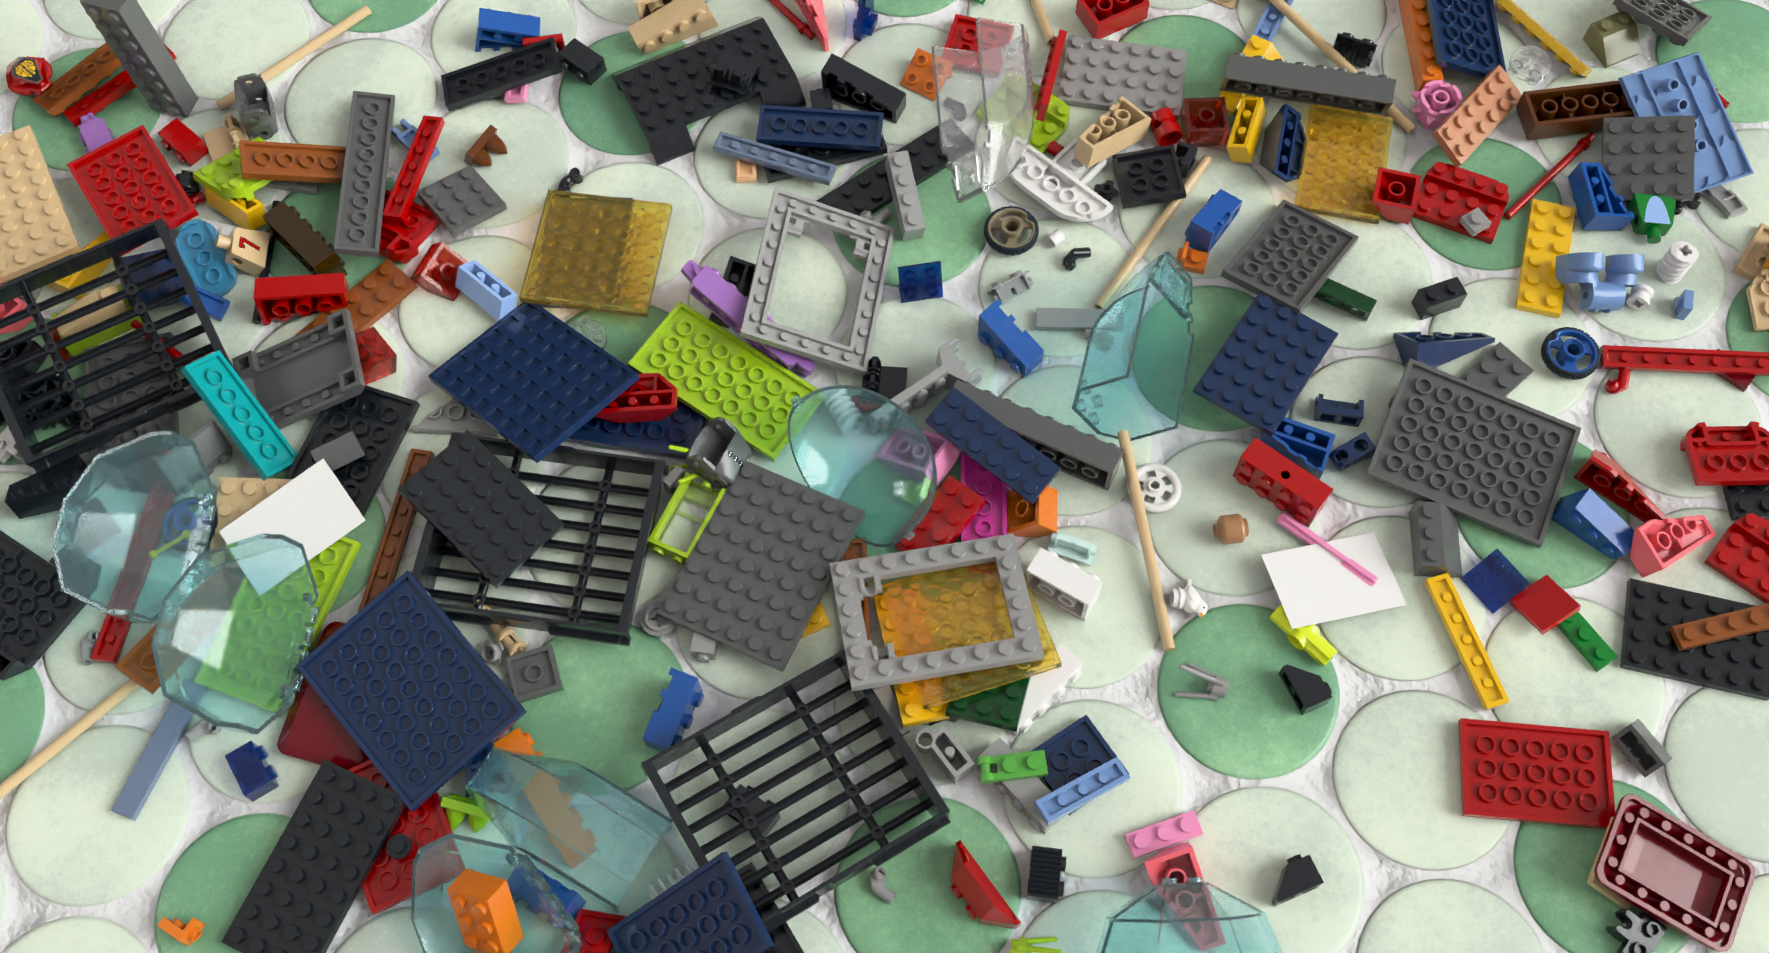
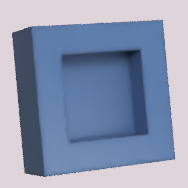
M1685 289L1679 297L1675 298L1673 303L1675 319L1684 320L1693 310L1694 291Z

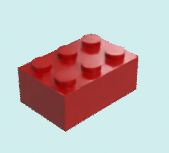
M1077 0L1075 14L1093 38L1102 39L1147 19L1150 3L1148 0Z

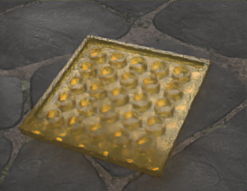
M548 189L520 292V301L648 317L673 210L672 204Z
M995 562L917 574L882 585V595L904 656L1014 638ZM1025 574L1024 577L1044 652V659L913 681L924 710L1062 667V662Z

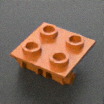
M917 48L900 85L935 101L945 79L949 80L952 75L950 69L953 64Z

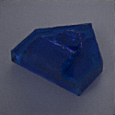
M874 0L858 1L857 18H854L853 23L854 40L861 42L864 34L872 36L878 23V15L874 14Z

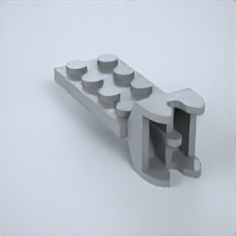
M958 338L950 340L939 348L936 360L937 369L871 412L869 430L874 436L879 432L882 434L888 431L892 426L891 424L897 420L899 422L904 420L913 409L916 408L918 410L922 408L931 397L936 398L941 395L945 387L952 389L957 379L962 382H970L974 386L981 382L982 378L980 375L984 373L983 369L979 368L969 373L965 368L966 363L964 360L960 361L956 357L955 353L958 351L956 345L960 343Z

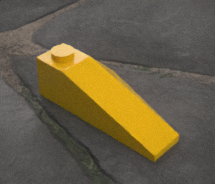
M1253 34L1242 52L1248 57L1259 55L1264 56L1268 60L1283 59L1270 41ZM1222 91L1214 107L1233 115L1238 111L1242 96L1253 97L1254 95Z
M104 231L84 246L82 251L110 240L107 232ZM112 258L46 286L60 293L98 278ZM86 293L74 297L73 299L79 301L84 297Z

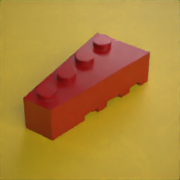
M345 273L255 278L253 299L263 326L277 319L281 322L287 321L290 316L300 314L301 317L309 316L312 311L316 310L322 313L348 307V283Z

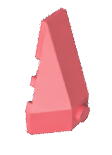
M1184 842L1164 849L1144 861L1152 887L1199 949L1203 952L1226 944L1193 847L1188 842Z

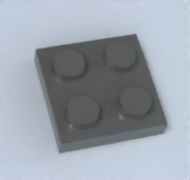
M552 644L505 658L513 693L520 703L564 690Z

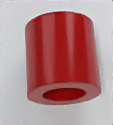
M1052 140L1046 151L1056 156L1064 147Z

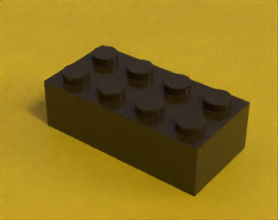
M282 201L262 216L276 239L311 274L345 273V276L347 275L343 267L346 264L338 254H335L334 246L331 243L327 245L324 236L319 231L314 232L310 222L306 218L301 219L299 212L294 206L288 207Z

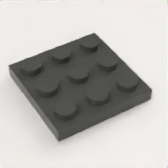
M471 165L417 191L419 199L453 237L507 210L506 203Z

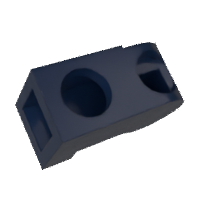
M1363 432L1333 450L1329 454V458L1338 471H1343L1353 464L1371 458L1376 447L1366 432Z

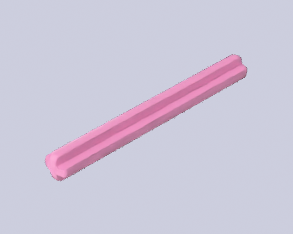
M1283 512L1277 518L1276 522L1306 544H1319L1340 559L1342 563L1339 564L1369 586H1373L1377 582L1378 578L1330 546L1326 543L1327 541L1287 513Z

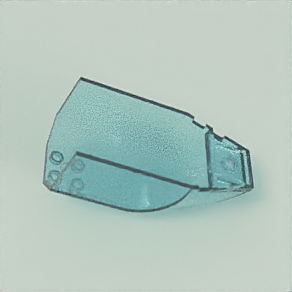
M1169 251L1164 252L1150 262L1120 290L1097 319L1091 330L1072 409L1098 435L1118 439L1117 433L1127 430L1130 441L1178 428L1194 345V334L1190 333V323L1194 322V318L1189 311V305L1193 304L1192 277Z
M495 746L492 747L465 787L469 795L513 850L616 915L620 913L619 905L652 850L665 831L670 834L673 826V820L578 763Z

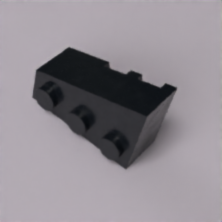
M730 256L722 278L727 282L733 283L743 296L748 297L756 264ZM711 311L709 320L729 329V326Z
M77 454L9 485L5 503L19 519L84 505L92 471Z

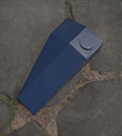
M1420 331L1397 332L1393 335L1403 364L1406 365L1411 358L1433 368L1495 342L1494 337L1479 332H1455L1454 336L1447 333L1433 332V336L1423 335Z

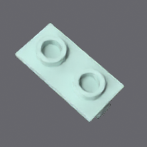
M1057 531L1052 534L1048 550L1091 566L1098 545Z

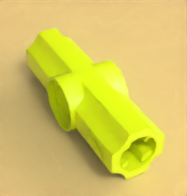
M1282 605L1269 617L1287 634L1289 642L1295 648L1307 652L1322 667L1338 652L1319 635V630L1314 624L1292 629Z

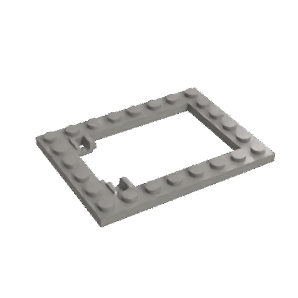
M775 187L739 336L864 376L868 368L895 228ZM811 223L849 236V239L855 241L852 256L866 260L848 346L767 320L786 234L800 238L804 224L809 225Z
M1014 534L829 563L852 691L1044 659V652ZM989 562L996 563L1014 638L902 657L895 656L893 643H886L885 647L877 648L876 645L872 646L871 640L867 639L860 601H864L863 597L882 593L881 580ZM873 581L874 585L871 587H866L864 584ZM888 657V659L879 660V658Z

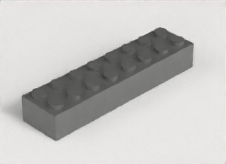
M80 0L86 14L90 16L95 27L104 37L105 42L110 46L114 55L123 65L124 70L131 77L132 82L148 102L149 107L157 112L163 111L173 116L188 118L198 101V97L137 0Z
M1235 52L1228 55L1223 66L1220 90L1384 115L1393 104L1397 79H1391L1388 75L1372 76L1368 72L1363 71L1352 73L1344 68L1333 70L1328 69L1324 65L1307 66L1304 62L1287 63L1284 59L1268 60L1264 56L1259 55L1248 57L1243 53Z
M957 379L953 387L1061 467L1062 472L1104 490H1109L1119 469L1123 449H1120L1118 445L1101 441L1093 434L1080 432L1074 426L1061 424L1050 416H1042L1029 407H1021L1010 399H1002L995 396L989 390L983 391L976 388L970 382H962Z

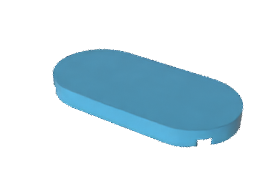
M198 219L184 223L178 231L179 234L178 238L176 237L175 245L194 285L220 297L227 295L236 284L237 271L234 266L225 262L226 250L215 247V240L219 234L218 231L210 223Z

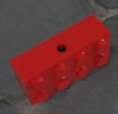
M1256 437L1241 455L1233 473V477L1240 484L1247 485L1259 497L1268 499L1274 503L1277 509L1287 512L1295 520L1308 527L1324 508L1334 490Z

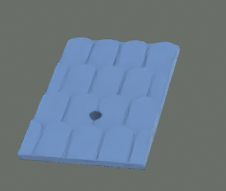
M1699 52L1618 78L1629 108L1632 109L1635 117L1695 115L1694 193L1754 174Z

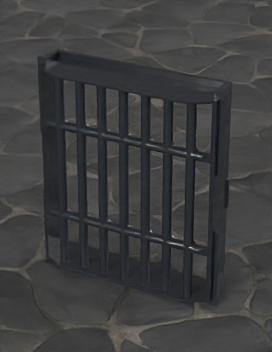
M162 218L75 255L66 256L45 265L44 268L0 286V305L22 295L27 304L25 309L0 319V329L30 316L33 317L36 323L35 328L0 342V352L39 335L42 336L45 343L44 347L5 364L0 359V409L25 464L34 468L36 473L77 454L81 455L112 441L113 437L166 413L171 415L202 401V398L193 387L184 390L185 387L191 384L186 377L180 380L175 368L220 350L232 366L169 234L171 229ZM161 237L166 249L125 265L121 253ZM168 257L171 258L175 268L134 284L130 273ZM109 258L113 259L117 267L116 270L36 303L31 291ZM176 276L180 277L183 287L143 303L139 292ZM122 278L126 286L125 289L45 323L41 314L42 311ZM188 294L192 306L152 322L148 311ZM131 297L135 305L134 308L54 342L50 333L51 330ZM197 313L201 325L161 341L157 330ZM136 316H140L143 327L63 361L58 350ZM206 332L211 342L210 344L170 360L166 349ZM149 335L152 342L151 347L72 381L67 369ZM50 354L54 362L53 366L15 383H11L7 372ZM158 354L161 361L160 366L81 400L77 388ZM59 373L63 382L61 386L25 402H20L16 394L17 391ZM167 373L170 380L169 385L90 419L85 408ZM176 392V395L95 430V427ZM68 393L72 401L71 405L29 422L25 411ZM77 412L81 421L79 425L41 442L38 441L34 433L35 430ZM83 432L87 433L79 438H76L70 442H67L61 446H58L52 450L43 453V450L47 448H50Z
M452 432L449 445L462 434ZM474 435L492 454L513 457L509 470L519 480L600 491L598 501L596 502L534 494L545 505L595 511L591 523L560 519L565 524L563 529L590 532L586 544L551 539L543 546V548L585 553L581 565L532 558L522 565L523 567L580 574L578 584L575 587L510 577L500 585L574 596L572 607L565 608L486 597L489 584L491 583L481 573L440 568L443 556L465 557L456 548L446 547L447 539L428 521L425 525L412 574L434 599L474 604V607L471 608L437 603L453 622L488 627L491 624L545 631L549 632L552 636L630 647L631 636L629 630L632 625L649 550L648 539L654 528L661 495L663 475H668L670 467L666 465L664 460L574 449L573 447L559 445L541 461L605 469L603 480L597 482L519 471L522 458H531L508 440ZM614 471L651 475L650 488L612 484ZM611 492L647 497L645 509L606 504L608 494ZM604 513L643 518L640 530L601 525ZM599 534L638 539L635 551L596 546ZM594 555L633 560L631 571L591 567ZM589 576L628 581L626 593L586 588ZM437 577L480 583L478 592L475 595L434 589ZM583 598L622 602L621 615L581 610ZM485 605L569 617V621L485 610L482 607ZM578 619L618 624V628L578 623Z
M845 650L766 694L751 699L733 709L730 714L641 763L645 776L649 777L699 868L708 862L705 855L749 830L756 843L731 857L734 866L759 852L763 854L768 865L742 879L745 888L747 889L774 873L781 885L754 901L753 904L756 910H761L784 895L790 901L787 905L762 919L768 933L819 903V897L872 865L877 867L951 823L948 818L949 808L872 688L852 691L857 702L819 724L815 723L811 717L810 712L847 691H852ZM840 668L846 682L807 704L802 702L797 694L798 691ZM789 697L796 710L724 751L715 754L709 741ZM864 710L870 720L868 723L831 744L827 743L822 732ZM800 718L808 728L805 732L731 774H727L721 764ZM876 729L882 742L846 763L840 764L834 754L835 752ZM814 738L820 748L819 751L748 792L739 795L733 783ZM700 747L707 760L664 784L657 771ZM887 749L889 750L895 762L857 784L851 782L846 773ZM824 758L827 759L833 769L832 771L754 816L750 814L745 805L746 803ZM710 769L714 770L719 781L677 805L675 804L669 792ZM901 769L908 780L907 783L869 805L864 803L859 793ZM837 778L845 789L844 792L767 837L762 835L757 826L758 824ZM725 789L731 799L730 802L694 823L687 825L681 813ZM910 791H915L921 803L884 825L878 826L872 816L873 813ZM754 793V795L748 797L747 799H744V797L748 794ZM849 799L852 800L858 810L856 813L779 858L775 857L770 848L771 845ZM772 808L775 809L774 811L760 818L759 820L756 819L758 816L762 815ZM926 810L932 816L929 820L890 843L885 837L889 832ZM732 811H738L743 820L742 823L701 847L699 846L693 835L694 833ZM864 820L871 831L870 833L795 878L788 879L782 867ZM877 841L880 846L879 850L802 896H798L795 891L797 887Z

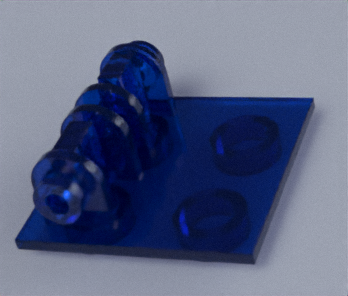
M941 261L898 267V289L901 303L943 297Z
M1498 548L1460 578L1492 614L1530 585Z

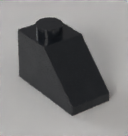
M1288 664L1283 666L1278 673L1301 715L1326 705L1332 698L1330 686L1327 682H1323L1319 675Z
M1298 854L1287 860L1288 864L1281 871L1272 900L1274 907L1314 890L1324 883L1310 855L1302 858Z

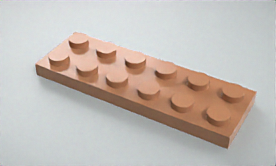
M1501 65L1494 67L1432 133L1434 139L1455 167L1463 164L1514 108L1522 96Z

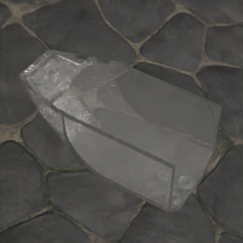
M978 17L976 18L979 52L938 46L932 47L940 145L942 153L947 155V169L952 171L953 178L951 182L958 203H963L1004 181L1018 166L1028 147L1034 124L1035 102L1030 44L1024 24Z

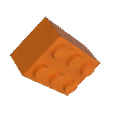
M466 868L447 888L450 904L453 907L457 924L463 936V942L467 947L479 949L487 953H511L523 939L524 934L507 880Z

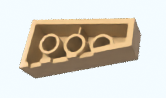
M673 0L628 27V30L643 55H647L719 25L704 0Z
M1121 96L1117 104H1113L1105 115L1102 114L1099 117L1098 122L1092 124L1079 136L1074 157L1087 168L1146 138L1151 118L1124 96Z

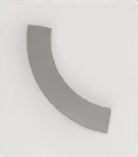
M1721 185L1698 192L1703 198L1711 202L1726 219L1744 214L1748 210L1743 201L1732 190H1727Z

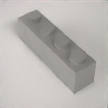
M908 150L887 153L885 168L902 241L923 238L926 226Z
M998 738L978 757L1013 754L1014 752L1001 738ZM996 765L990 766V773H997ZM1038 777L996 782L994 784L1002 795L1007 794L1013 800L1011 804L1019 813L1024 812L1028 816L1029 824L1037 832L1041 830L1043 834L1047 833L1062 819L1060 818L1046 825L1035 808L1034 802L1051 793Z

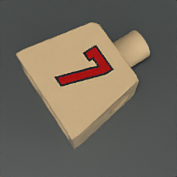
M237 227L234 228L229 237L218 234L215 240V247L226 250V263L258 277L265 268L270 233Z

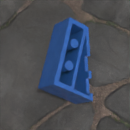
M479 8L475 52H481L482 48H493V51H500L502 47H511L512 50L524 47L522 38L540 36V17Z
M1580 162L1570 173L1568 180L1582 230L1622 231L1634 219L1635 216L1632 211L1628 212L1623 205V197L1621 195L1617 196L1612 188L1614 184L1600 163Z
M997 299L979 315L978 339L983 345H988L993 349L998 358L1008 362L1014 372L1020 373L1025 377L1043 361L1044 350L1026 330L1022 332L1013 323L1016 319L1012 314L1008 317L999 307L1002 303Z

